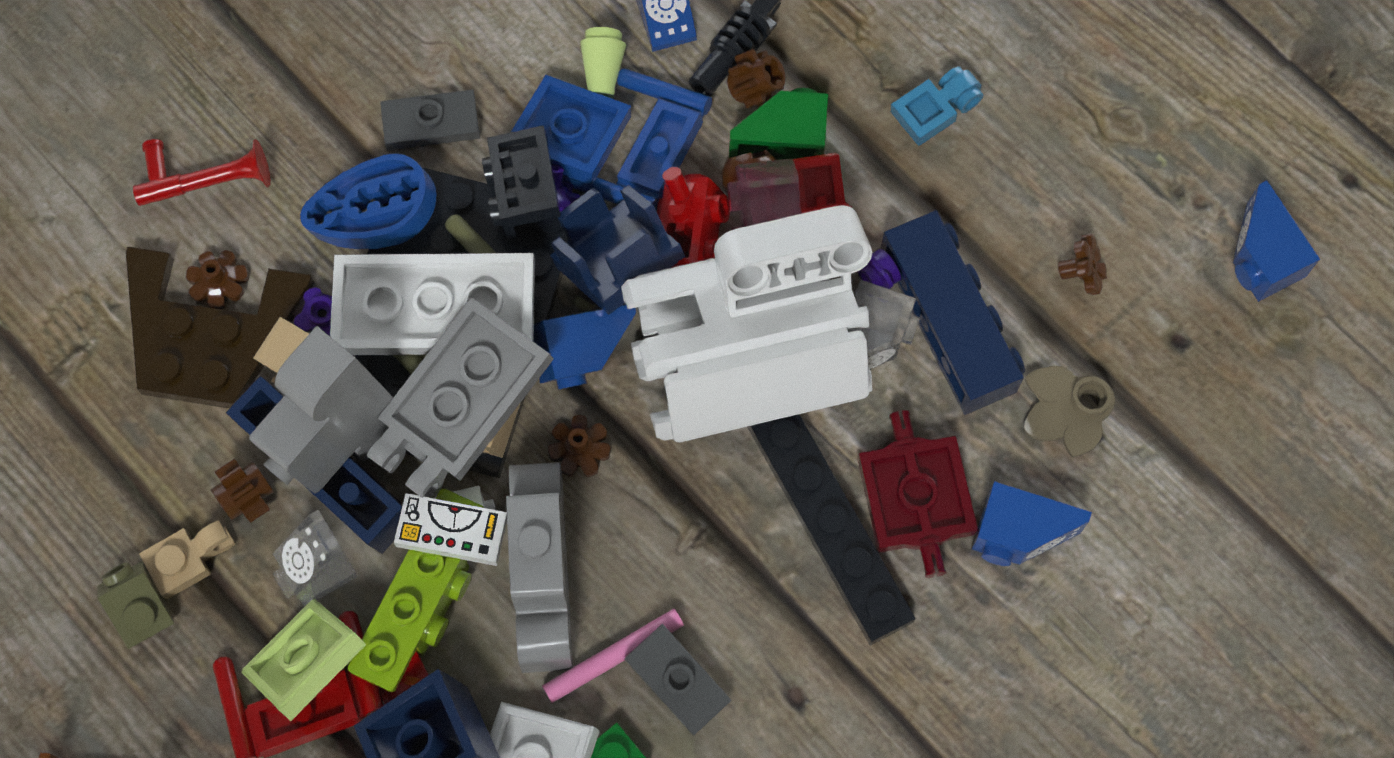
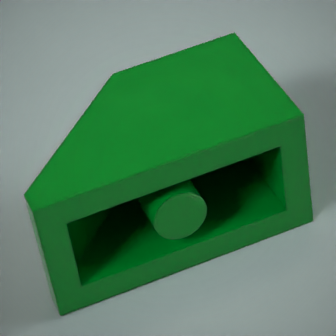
M796 88L791 91L778 92L730 130L729 158L767 150L778 162L789 163L791 159L824 154L828 94L817 93L809 88Z

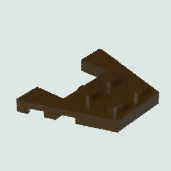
M127 246L126 262L138 391L142 395L230 409L255 382L264 367L263 364L253 359V357L280 317L290 323L293 321V313L303 299L304 293L308 289L313 288L314 280L312 276L268 268L256 315L164 301L174 262L171 254Z

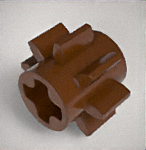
M754 49L735 56L737 66L729 69L727 85L732 97L739 103H745V108L748 109L756 105L759 108L776 95V92L784 89L785 71L781 62L775 56L768 55L766 50L756 54Z
M234 458L215 471L221 483L210 490L231 520L243 513L251 523L270 510L263 499L274 491L253 461L241 468Z

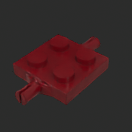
M902 410L899 416V411H896L889 415L895 442L883 449L861 452L857 457L878 553L903 548L920 550L925 577L933 578L935 573L936 577L947 573L940 546L949 540L974 536L978 532L956 436L933 440L915 438L910 412Z

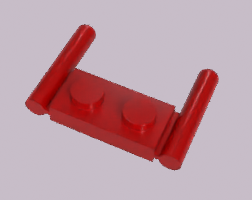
M345 611L340 614L338 619L362 639L364 635L357 613ZM219 657L213 663V671L235 758H260L262 756L267 758L354 726L384 706L378 686L351 674L349 671L342 670L290 721L267 698L249 704L247 709H245L232 659L229 657Z

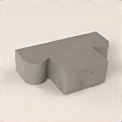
M316 326L279 369L274 384L276 389L285 396L251 433L249 440L270 457L264 463V466L286 485L295 478L310 491L317 493L351 455L359 461L370 459L367 456L370 448L389 428L378 417L393 397L352 354Z
M560 462L509 465L510 496H506L510 593L516 611V642L519 666L522 673L569 670L573 668L561 465Z

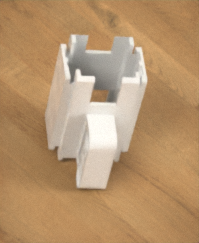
M844 205L833 206L731 230L723 234L715 243V258L642 274L634 279L627 280L621 286L623 300L626 302L627 309L638 307L644 340L631 342L632 354L639 378L651 381L665 377L664 387L668 410L650 414L657 438L664 441L674 439L676 442H685L864 399L869 395V392L872 391V375L870 368H868L867 341L862 331H855L869 327V311L867 306L858 307L852 292L851 274L864 268L871 260L873 252L857 212L853 208ZM841 276V278L829 280V279H831V278H835V277Z

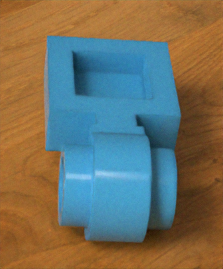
M960 66L949 70L940 79L938 85L941 87V90H938L928 79L891 104L890 112L918 146L956 122L957 112L955 109H959L961 113H966L982 100L984 96L980 91L982 85L970 70L963 71Z

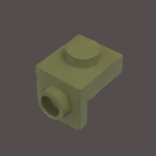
M143 561L132 567L129 562L122 563L101 577L103 583L97 586V598L128 649L174 624V618L150 580L148 570Z

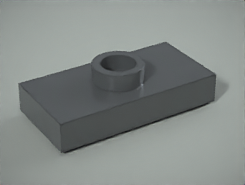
M474 89L380 101L384 142L387 151L480 139Z
M663 624L624 658L693 736L732 701Z

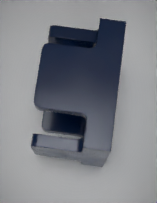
M630 185L620 190L624 200L611 210H608L601 193L595 188L590 189L560 212L561 216L557 217L568 238L567 243L560 237L551 242L555 252L550 256L556 268L608 315L625 303L621 286L627 280L634 279L642 274L671 268L685 257L680 243L665 231L655 207Z

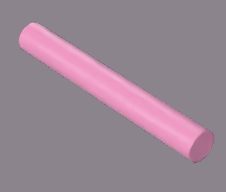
M673 608L542 685L550 702L554 703L625 661L624 658L661 624L671 633L683 627L684 624L677 611Z

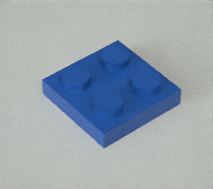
M545 75L511 132L544 125L552 164L561 166L564 169L563 175L593 185L631 118V105Z

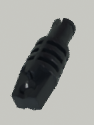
M744 0L710 42L711 46L709 48L711 53L690 77L689 85L695 92L711 97L728 76L729 69L737 66L735 56L754 49L755 52L777 26V22L771 18L779 9L781 0H755L753 4Z

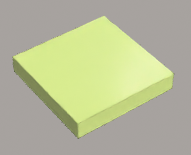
M314 598L242 669L241 673L283 715L292 721L366 644L355 632Z

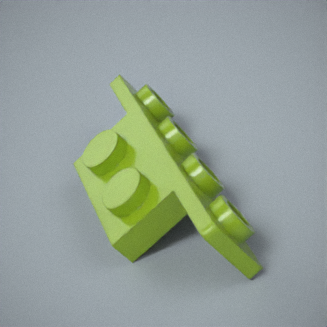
M441 489L435 498L484 508V506L447 489ZM409 549L362 638L366 646L348 665L349 672L380 688L394 692L415 651L424 657L429 645L436 647L441 641L449 622L444 616L452 600L459 602L462 599L471 581L472 574L467 572L469 569L467 560Z

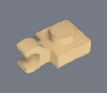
M218 520L200 530L193 539L190 533L182 528L142 551L139 555L159 593L168 600L211 575L205 561L230 549L236 543L226 526L223 527Z

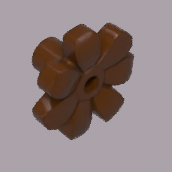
M1092 233L1081 235V241L1074 243L1076 258L1059 261L1058 270L1062 280L1079 277L1084 282L1086 293L1097 295L1102 291V280L1107 279V270L1105 263L1098 262L1101 259L1100 249Z
M228 250L222 251L218 259L215 258L211 251L204 252L198 259L201 265L200 268L195 266L188 267L186 279L193 285L189 289L191 298L195 302L201 303L208 297V305L214 309L223 310L225 308L226 296L232 301H238L244 294V290L239 284L246 283L249 280V273L245 265L235 266L237 257Z
M575 415L572 418L571 428L563 423H559L552 430L553 438L558 443L548 446V455L553 462L562 461L561 470L564 475L571 477L575 475L578 467H580L584 476L587 478L592 477L598 473L596 459L606 461L610 458L611 447L609 444L602 442L607 437V430L601 423H596L588 428L586 416Z

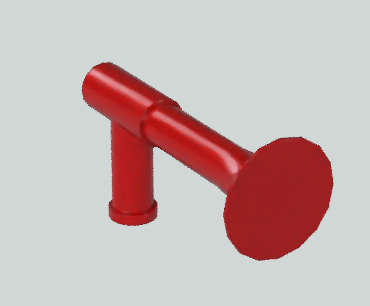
M151 139L142 144V149L145 152L149 182L134 185L133 194L136 203L142 206L181 196L189 191L237 179H257L262 181L266 187H270L271 178L264 151L257 139L253 140L251 150L237 160L183 175L176 174L168 177L163 155L164 144L161 140Z

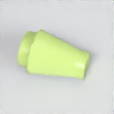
M609 27L589 28L585 31V39L580 41L587 90L614 98L615 86L625 53L626 43L622 41V32Z

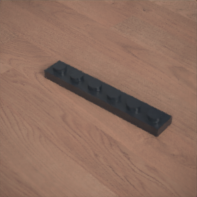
M798 414L747 426L868 644L871 646L913 624L916 619L801 416Z

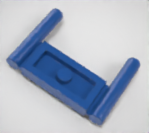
M623 68L619 71L617 78L619 86L654 97L658 101L617 175V183L615 184L597 177L593 185H589L565 175L562 177V182H569L573 184V189L584 193L595 188L601 193L604 200L617 205L624 200L620 190L630 185L647 199L657 211L659 199L663 198L665 185L662 175L671 167L679 168L703 124V116L707 115L711 109L712 97Z

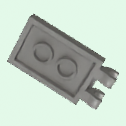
M471 297L378 417L389 428L370 448L367 456L388 472L393 473L402 462L406 450L423 463L413 472L405 485L422 498H435L441 490L448 472L461 481L554 358Z

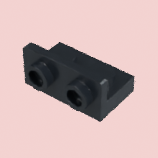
M544 125L487 137L490 157L482 158V165L488 187L495 186L496 197L488 199L494 227L503 226L507 239L510 242L518 240L516 226L560 217L552 161Z

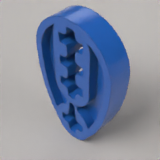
M403 154L382 155L362 162L326 183L302 207L300 214L301 223L317 239L337 247L378 249L398 245L417 235L430 220L436 205V187L430 175L411 157Z

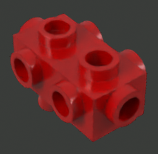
M678 167L667 169L662 175L665 185L663 198L658 202L657 213L665 231L680 243L685 255L682 260L671 268L715 258L714 248L715 243L719 239L720 223H726L730 216V204L727 196L705 175L687 174L683 176L681 169Z

